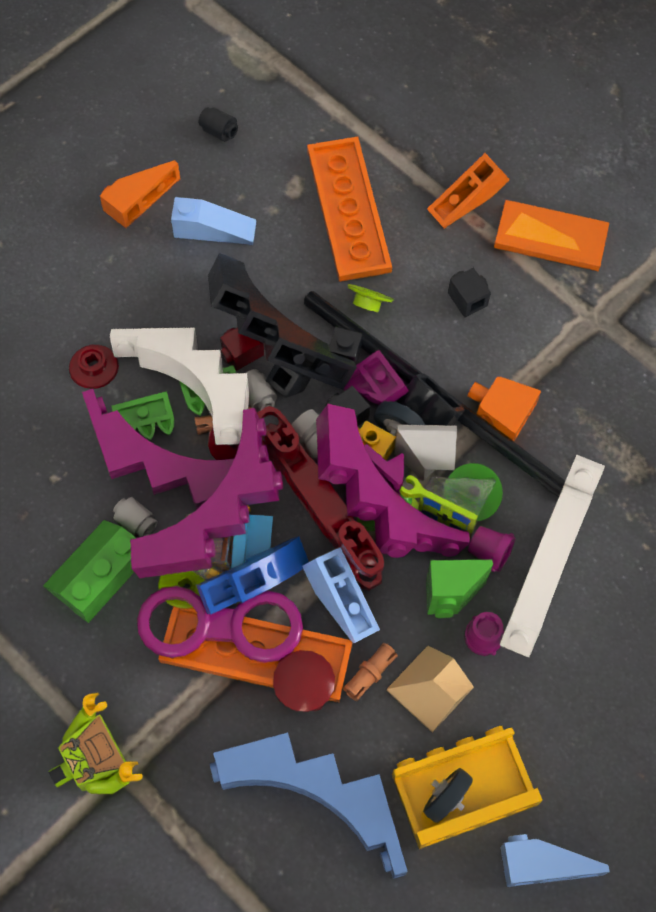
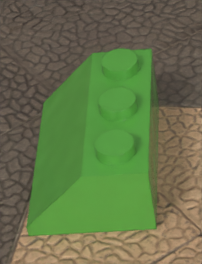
M103 520L43 585L44 588L89 623L134 573L131 569L130 540L136 537L122 526Z

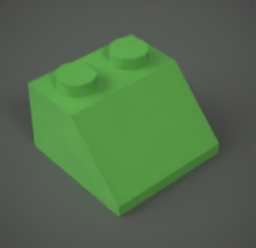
M492 559L431 560L426 577L428 615L435 614L437 618H450L453 614H458L486 585L493 566Z

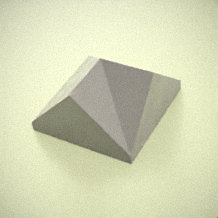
M397 425L394 454L398 456L403 453L404 464L423 481L435 470H455L457 426Z

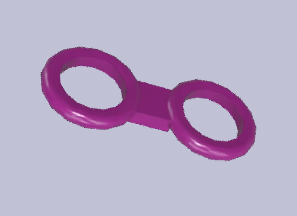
M180 586L164 587L152 593L145 600L137 617L138 634L144 645L155 654L168 658L186 656L197 650L203 641L233 642L238 651L251 660L263 663L274 662L292 653L299 644L303 631L301 613L294 602L283 594L272 591H265L243 603L240 602L235 609L224 608L213 614H207L201 597L191 589ZM178 599L186 601L194 608L198 616L196 631L189 639L182 643L171 645L163 643L154 637L150 630V619L152 612L158 605L167 600ZM270 604L278 606L286 613L290 620L289 636L282 644L275 648H257L246 640L242 632L244 617L251 609L258 605Z

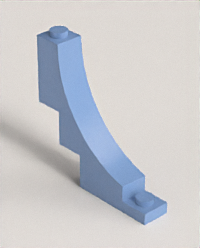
M288 732L213 753L215 762L210 763L214 783L220 781L223 790L239 786L258 785L273 786L303 794L321 803L341 818L357 835L367 851L384 847L385 851L380 852L385 872L391 871L393 879L405 876L408 872L380 774L342 784L333 753L296 763Z

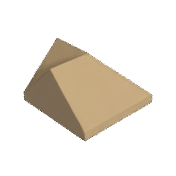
M427 646L386 691L433 733L474 686L453 657Z

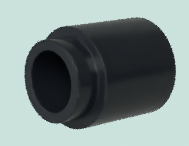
M206 107L199 116L198 123L203 131L224 142L234 138L237 134V119L215 107Z

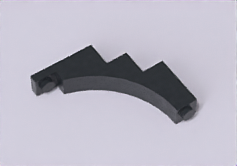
M219 253L208 274L211 307L236 316L238 333L264 343L267 361L344 390L357 368L355 362L331 353L327 343L303 330L279 312L253 284L243 262Z

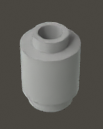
M257 369L247 371L250 407L255 408L256 412L268 406L274 407L277 395L271 385L265 381V375Z
M133 497L127 500L125 498L121 499L113 509L115 513L114 521L134 537L150 535L158 524V521L154 519V514Z

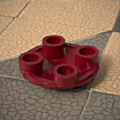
M299 650L288 654L279 662L274 671L273 687L276 697L284 706L294 711H318L330 699L334 691L335 675L332 666L323 656L313 651Z

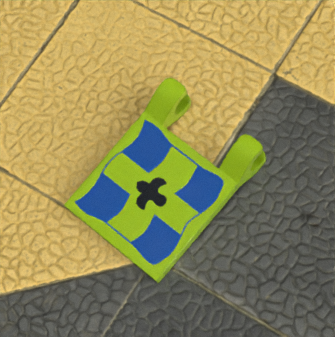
M411 475L406 477L405 481L412 484L414 488L407 490L404 487H400V494L405 498H412L411 506L427 517L446 526L469 532L471 539L478 515L424 489L416 477ZM415 498H420L419 504Z

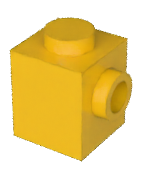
M365 421L362 427L358 428L363 444H368L387 461L394 450L396 436Z

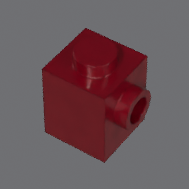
M238 327L227 330L220 337L221 357L226 364L231 363L236 371L264 356V343L239 334Z

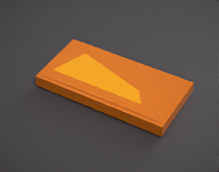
M505 200L494 248L599 272L609 222Z

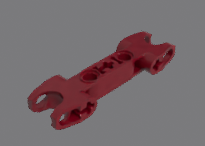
M268 406L257 412L259 418H265L268 415L278 418V425L269 423L266 426V436H262V446L266 445L269 460L274 468L284 475L287 483L324 536L329 539L335 549L341 547L358 585L370 591L381 584V571L384 569V559L381 551L365 527L355 521L353 516H347V506L330 482L318 479V466L299 443V436L293 426L274 407ZM359 572L370 578L376 574V578L370 582L363 581L359 576Z

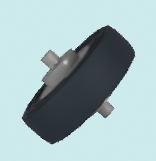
M392 401L382 402L374 414L376 424L394 436L397 433V425H425L422 418L409 409V407Z
M458 768L440 783L434 780L431 785L435 789L424 807L423 812L433 822L438 823L456 808L462 811L465 806L461 802L472 784V777L465 770Z

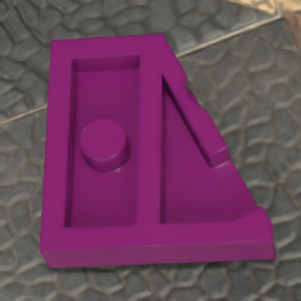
M380 350L356 365V370L344 388V391L353 386L364 399L378 405L384 401L394 402L409 392L406 385Z

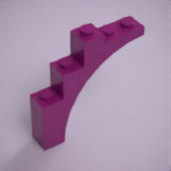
M327 404L316 419L318 479L330 481L333 484H346L347 516L358 517L364 521L374 520L376 545L381 553L388 554L390 557H404L413 548L419 552H436L447 557L459 554L470 543L469 532L446 526L427 517L408 504L390 487L366 452L358 431L355 410Z
M255 408L243 410L242 434L236 457L228 474L214 494L195 512L177 524L155 534L130 540L131 569L139 578L212 568L211 558L216 555L213 539L246 534L245 523L250 522L247 505L279 501L278 490L283 489L282 475L280 471L276 472L272 462H269L266 445L262 446V436H266V425L264 418H259Z

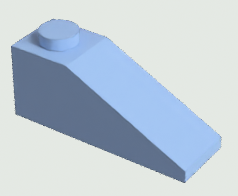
M175 197L171 217L174 238L253 245L256 219L202 199Z
M341 547L302 566L315 594L352 643H356L380 630Z
M526 834L508 837V842H505L500 847L507 887L597 877L610 872L607 864L539 839L528 840Z

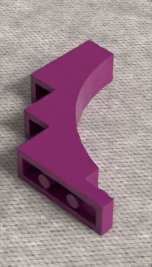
M93 389L82 392L111 479L145 469L154 495L188 484L197 510L214 494L228 474L234 459L203 460L167 451L148 441L134 430L118 410L107 413L102 396L96 398Z

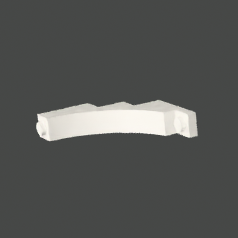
M195 328L111 329L110 340L114 357H138L140 367L164 373L187 385L202 399L211 413L216 445L240 443L243 410L248 409L249 405L247 373L223 374L221 351L198 350Z
M576 455L511 613L500 646L526 657L530 656L562 571L604 471V465Z

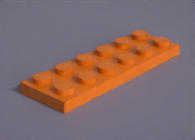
M351 137L307 145V152L339 282L392 273V264L359 138Z
M173 606L163 643L179 644L193 635L198 624V616L193 607L177 608ZM244 617L242 632L246 640L253 646L261 649H271L282 644L289 636L291 628ZM303 630L300 642L292 653L299 650L313 651L323 656L330 663L335 675V686L329 701L339 703L353 643L348 639ZM203 641L197 650L186 656L168 658L159 655L158 658L160 663L274 688V671L281 661L263 663L251 660L239 652L233 642Z

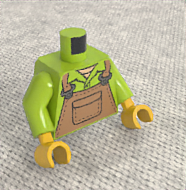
M98 692L84 697L83 707L72 720L62 737V744H60L58 749L65 762L48 771L57 788L74 779L81 791H87L90 794H114L130 782L140 781L143 777L142 774H132V769L135 765H138V762L125 761L105 721L100 714L96 716V712L103 711L107 707L106 701L95 704V698L99 695Z

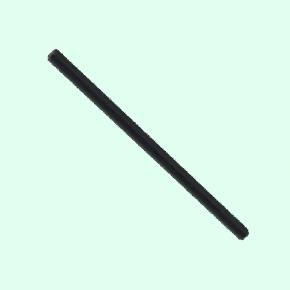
M310 291L305 296L304 304L332 326L362 333V348L370 355L380 350L398 376L407 383H410L415 375L423 374L316 292ZM452 396L465 409L458 419L461 424L559 497L565 483L563 478Z

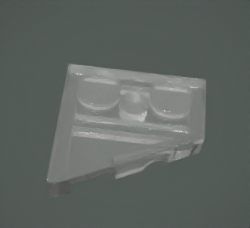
M431 477L425 489L479 516L496 480L492 478Z

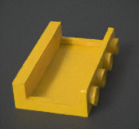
M498 726L486 731V737L474 740L473 736L456 742L457 747L445 751L444 747H439L427 752V758L415 761L414 758H408L396 764L397 769L393 770L392 778L419 849L533 808L543 801L538 788L534 789L513 740L515 733L512 727L504 730L502 726ZM458 768L465 770L472 777L473 781L461 802L465 806L464 809L460 811L456 808L438 823L433 822L423 812L426 803L435 789L431 783L434 780L440 783Z

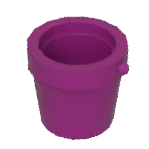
M480 526L470 542L468 552L480 560L492 559L493 566L491 571L500 572L513 550L516 538L513 533L503 534Z
M483 612L473 616L464 634L467 647L477 655H496V652L501 647L500 642L504 635L502 620L493 612Z

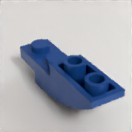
M297 536L246 559L245 563L201 582L196 587L206 613L213 614L236 602L243 603L271 589L303 569L302 566L309 563L300 537Z

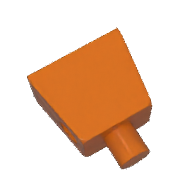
M497 377L490 389L475 382L467 397L480 403L477 411L480 417L512 441H515L537 405L541 391L503 377Z

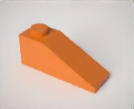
M484 153L427 210L443 228H446L491 199L510 179Z
M173 160L120 178L112 185L107 186L100 195L103 211L127 228L180 180L178 163Z

